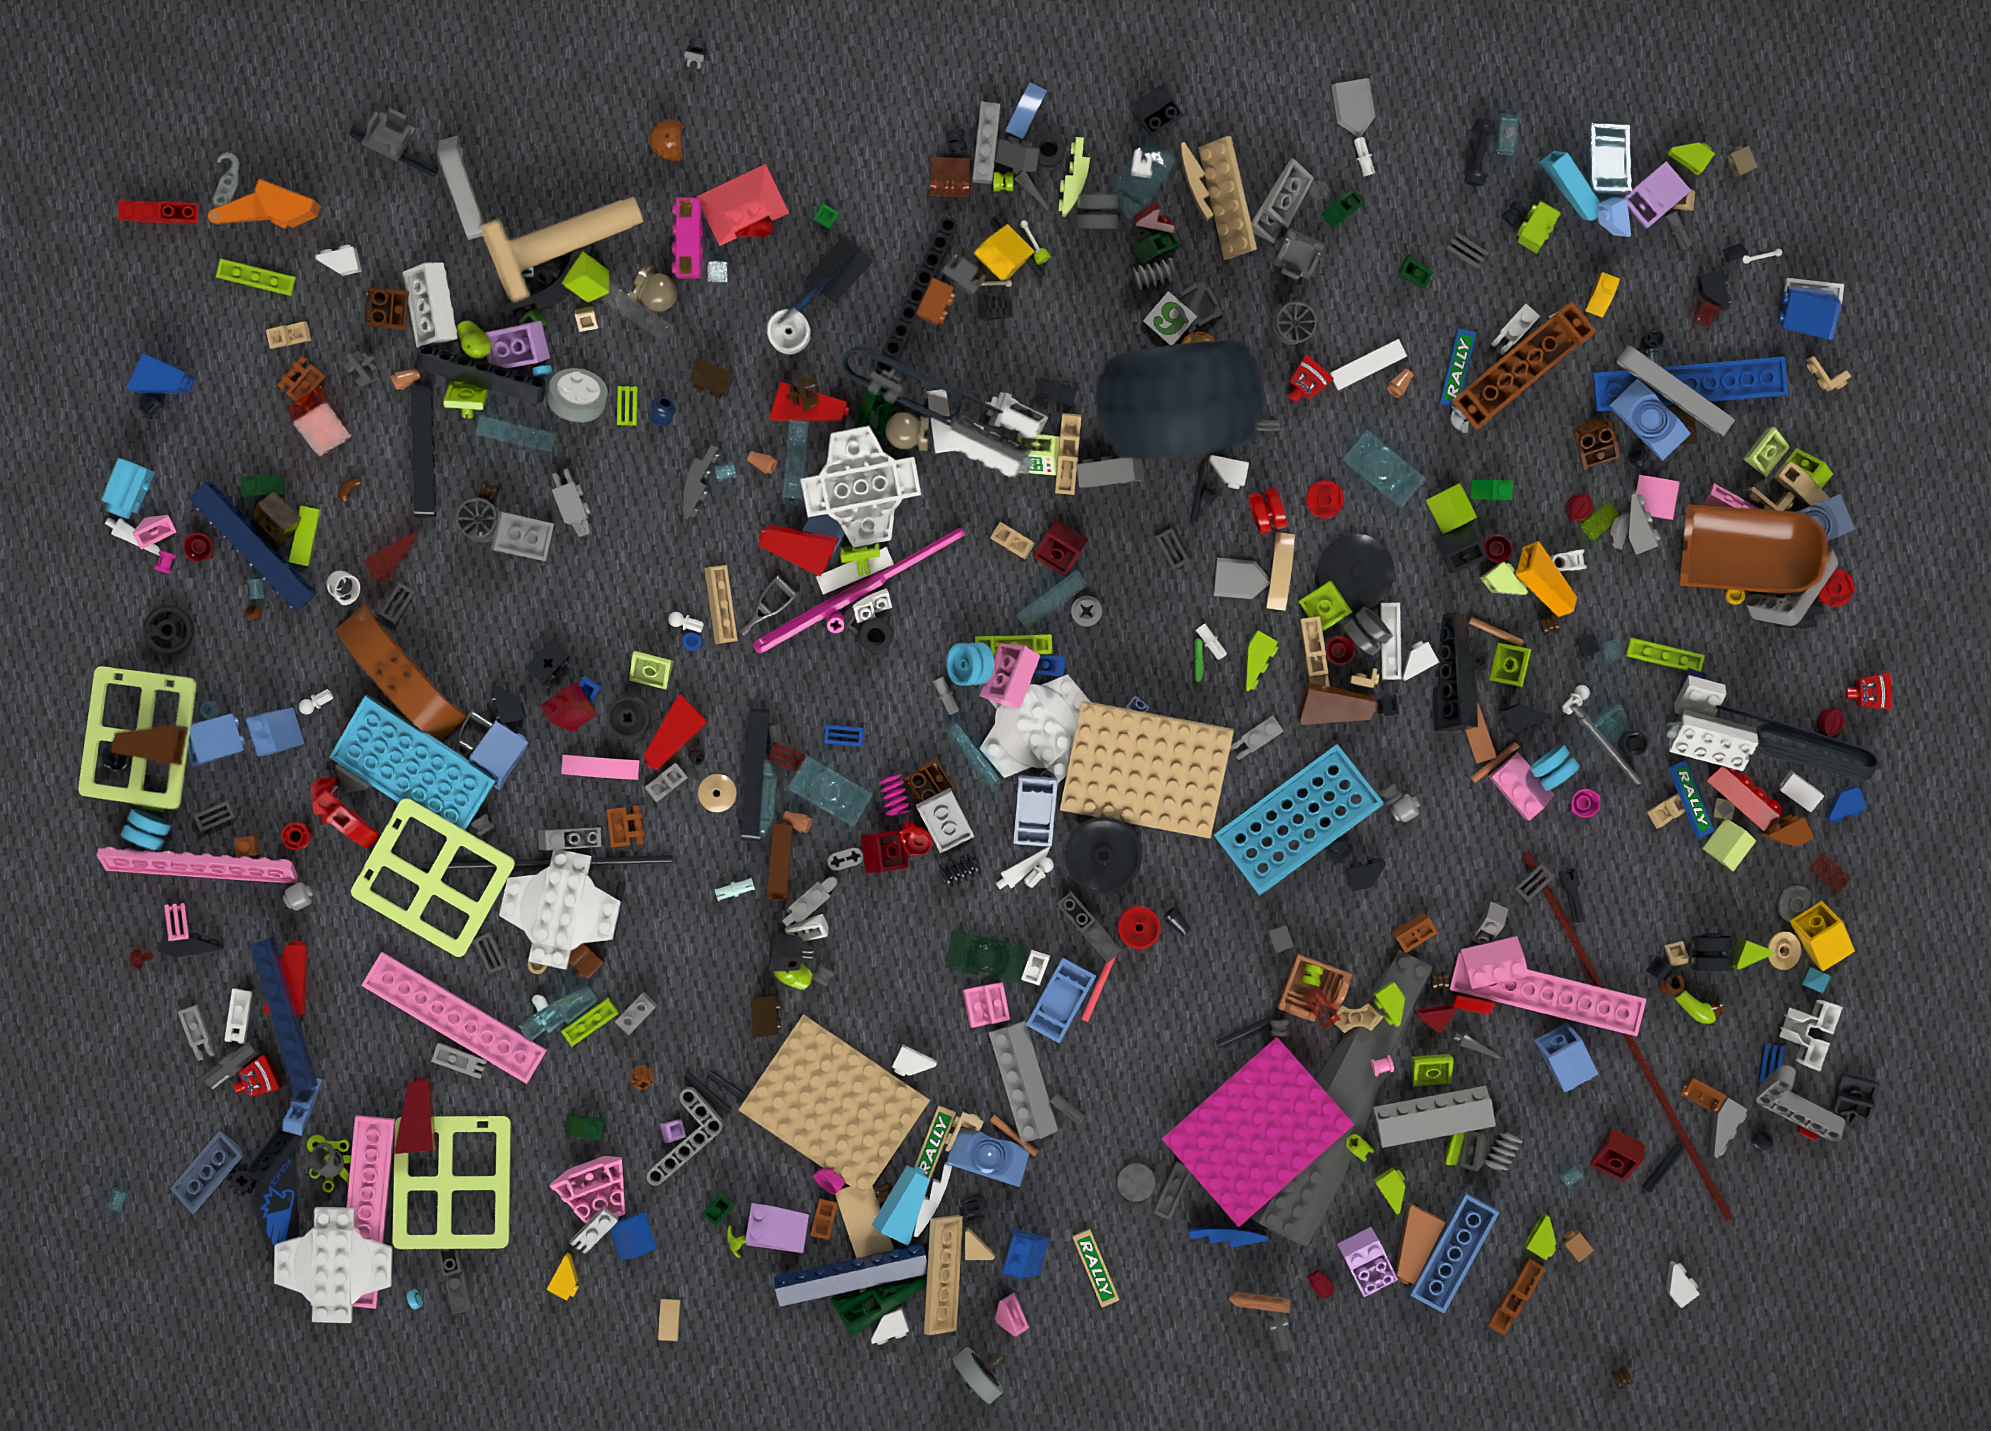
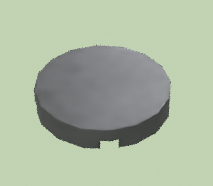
M1798 885L1789 886L1784 889L1777 901L1778 912L1788 922L1816 905L1814 895L1806 887Z
M1131 1163L1124 1166L1119 1172L1117 1187L1126 1199L1142 1201L1152 1194L1155 1187V1177L1151 1169L1146 1165Z

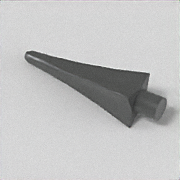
M1013 169L1012 172L1016 176L1014 180L1048 210L1049 206L1037 191L1027 172Z
M1457 1032L1453 1034L1452 1039L1458 1041L1457 1044L1459 1046L1485 1053L1497 1059L1501 1058L1499 1054L1484 1047L1463 1032L1462 1034Z

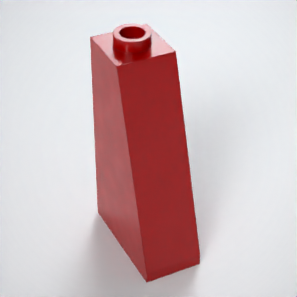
M780 382L769 418L772 421L842 422L843 418L847 419L850 408L847 407L848 403L806 390L807 396L818 395L819 405L810 408V411L804 412L801 397H798V405L793 404V399L786 398V395L791 393L790 386L792 385Z
M770 524L766 529H762L758 537L761 540L758 546L821 576L831 559L839 538Z
M682 694L676 698L643 755L646 759L644 762L650 769L655 768L658 770L708 723Z
M292 941V944L286 945L281 958L297 1015L306 1014L309 945H304V941ZM267 1001L263 1014H271Z

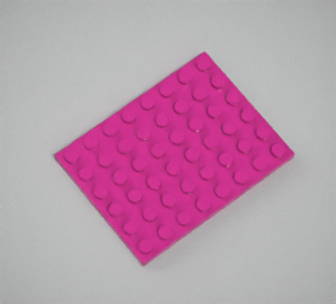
M1276 1037L1167 1133L1162 1140L1239 1227L1349 1130L1354 1123Z

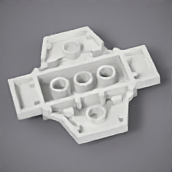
M869 426L831 433L827 463L820 474L800 479L807 516L828 514L837 520L853 548L891 540L894 510L903 498L921 495L914 457L894 460L889 455L883 453Z
M1067 674L1042 685L1030 684L1020 708L1007 707L989 700L997 709L995 724L981 745L980 750L1005 778L1030 767L1047 768L1060 782L1067 775L1081 701L1090 702Z
M560 849L553 850L550 867L537 875L507 878L499 916L524 930L531 940L532 946L528 962L567 969L571 950L576 949L582 943L613 940L621 902L594 886V883L588 876L592 856Z
M316 1207L314 1227L305 1236L279 1242L275 1245L274 1283L302 1293L311 1302L312 1322L351 1323L353 1303L361 1295L388 1288L392 1285L393 1247L362 1237L360 1231L354 1227L355 1208Z

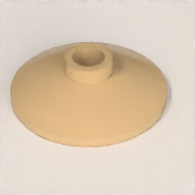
M713 774L701 782L698 789V797L701 804L707 810L722 812L733 805L736 799V787L727 776ZM714 790L720 791L719 797L713 795Z
M1779 932L1771 938L1767 949L1772 950L1774 953L1768 956V959L1775 968L1787 970L1796 965L1801 955V945L1794 934Z

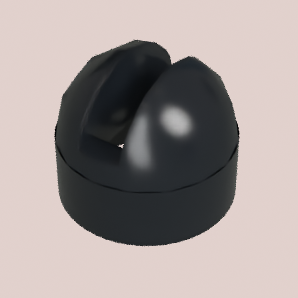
M697 748L690 751L691 754L688 755L689 760L695 765H700L705 759V752Z

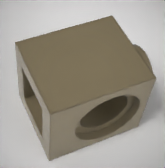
M1738 146L1732 149L1731 154L1727 156L1735 178L1757 168L1749 146L1745 148Z

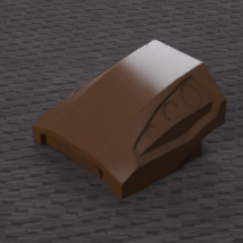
M369 287L365 305V326L407 330V304L410 292Z
M1609 419L1588 422L1579 425L1572 431L1577 443L1583 470L1609 460L1621 459L1618 443Z
M937 757L903 778L907 789L917 804L951 788L952 792L958 790L947 776Z

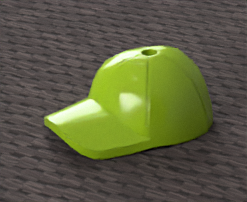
M464 321L458 324L457 334L461 340L463 351L471 358L484 359L490 353L492 347L488 336L472 321Z
M802 962L798 971H773L774 976L779 981L797 989L807 988L812 981V972Z

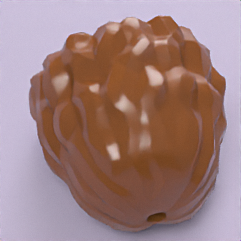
M664 119L662 122H657L655 127H652L648 134L649 144L657 156L673 162L680 161L683 157L680 148V137L684 125L680 121Z

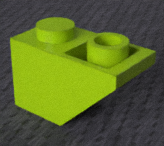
M1391 981L1373 993L1375 997L1373 1002L1379 1010L1382 1008L1386 1013L1384 1018L1388 1024L1398 1027L1401 1024L1405 997L1395 982Z

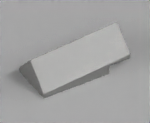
M1290 159L1251 222L1253 233L1273 244L1281 228L1289 227L1314 179L1295 159Z

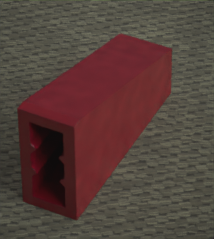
M426 1077L414 1078V1082L408 1083L394 1150L395 1154L437 1150L431 1080H426Z

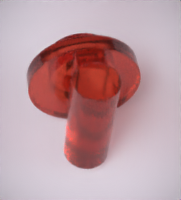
M134 949L130 954L129 960L134 968H140L143 966V962L153 959V954L151 952L142 954L141 949Z

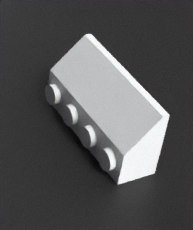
M424 263L404 271L406 291L410 292L408 304L416 347L440 344L458 339L444 263Z

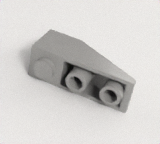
M1637 490L1632 493L1629 539L1636 555L1659 545L1658 540L1661 539L1658 530L1653 529L1651 525L1653 519L1650 512L1645 511L1643 506L1646 504L1642 494H1638Z
M601 827L538 830L539 850L601 847Z
M1728 1097L1724 1100L1719 1111H1714L1710 1154L1716 1158L1724 1154L1729 1139H1733L1737 1132V1126L1747 1116V1109Z

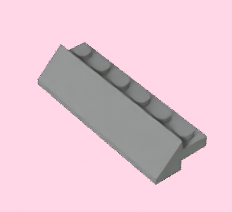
M1026 1021L989 1032L1021 1142L1041 1139L1058 1131Z
M1486 1086L1373 1107L1382 1148L1495 1126L1492 1101Z

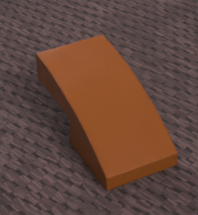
M819 1198L810 1236L829 1240L838 1205L837 1202Z

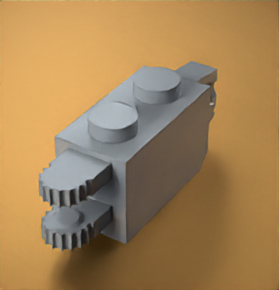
M568 468L564 470V476L568 484L563 486L557 473L552 474L557 488L552 489L564 522L572 525L579 537L590 534L587 519H589L588 514L591 511L587 502L583 503L581 496L584 493L580 484L576 485L573 482Z
M830 876L823 883L818 881L789 906V909L786 910L789 915L782 922L786 926L790 925L794 920L797 923L802 922L831 896L829 892L837 885V879Z

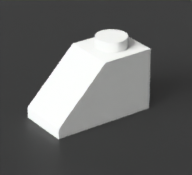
M1210 456L1209 461L1223 482L1228 483V487L1239 489L1240 486L1245 485L1248 462Z
M1420 641L1412 645L1413 649L1409 651L1403 669V681L1439 663L1429 642L1423 643Z
M902 1045L892 1067L895 1068L894 1072L902 1076L907 1074L910 1076L935 1067L937 1061Z

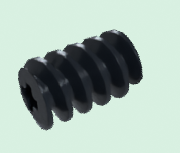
M975 853L973 858L970 854H966V861L959 857V864L952 860V867L946 863L945 870L939 866L946 884L948 883L953 887V880L960 884V877L967 881V874L972 878L975 877V871L979 875L982 874V869Z

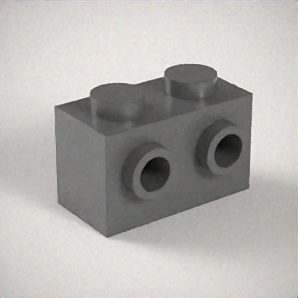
M1008 136V139L999 140L995 162L1020 171L1036 172L1040 149L1034 147L1031 142H1019V138Z

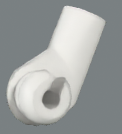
M535 995L532 998V1003L535 1004L537 1013L533 1020L542 1024L549 1011V1006L543 996Z

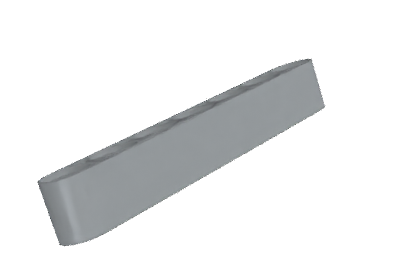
M1627 345L1616 361L1624 369L1716 434L1724 437L1735 421L1731 416L1633 347Z

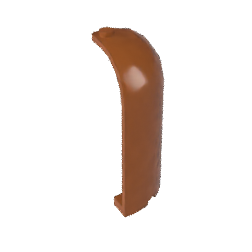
M1687 504L1680 586L1772 593H1798L1810 589L1822 580L1826 571V563H1831L1832 551H1828L1826 531L1816 520L1805 514L1791 511Z

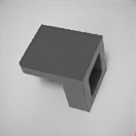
M1286 925L1267 930L1275 953L1294 947Z

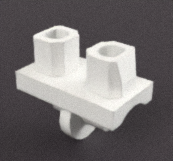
M1000 392L998 398L993 397L991 403H985L1004 411L1007 405L1016 400L1011 397V394ZM988 409L986 415L991 416L989 425L1004 427V423L999 422L1002 414Z

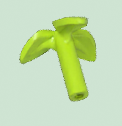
M730 1225L727 1230V1240L732 1253L740 1258L741 1255L738 1253V1250L742 1244L746 1243V1235L734 1238Z

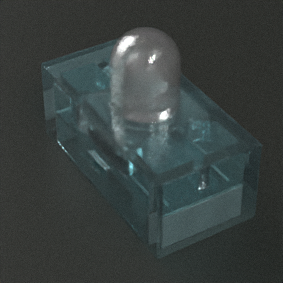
M1500 114L1498 116L1495 154L1509 156L1517 154L1520 115Z

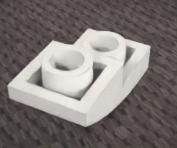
M887 588L875 592L853 605L857 623L876 618L875 613L892 608Z

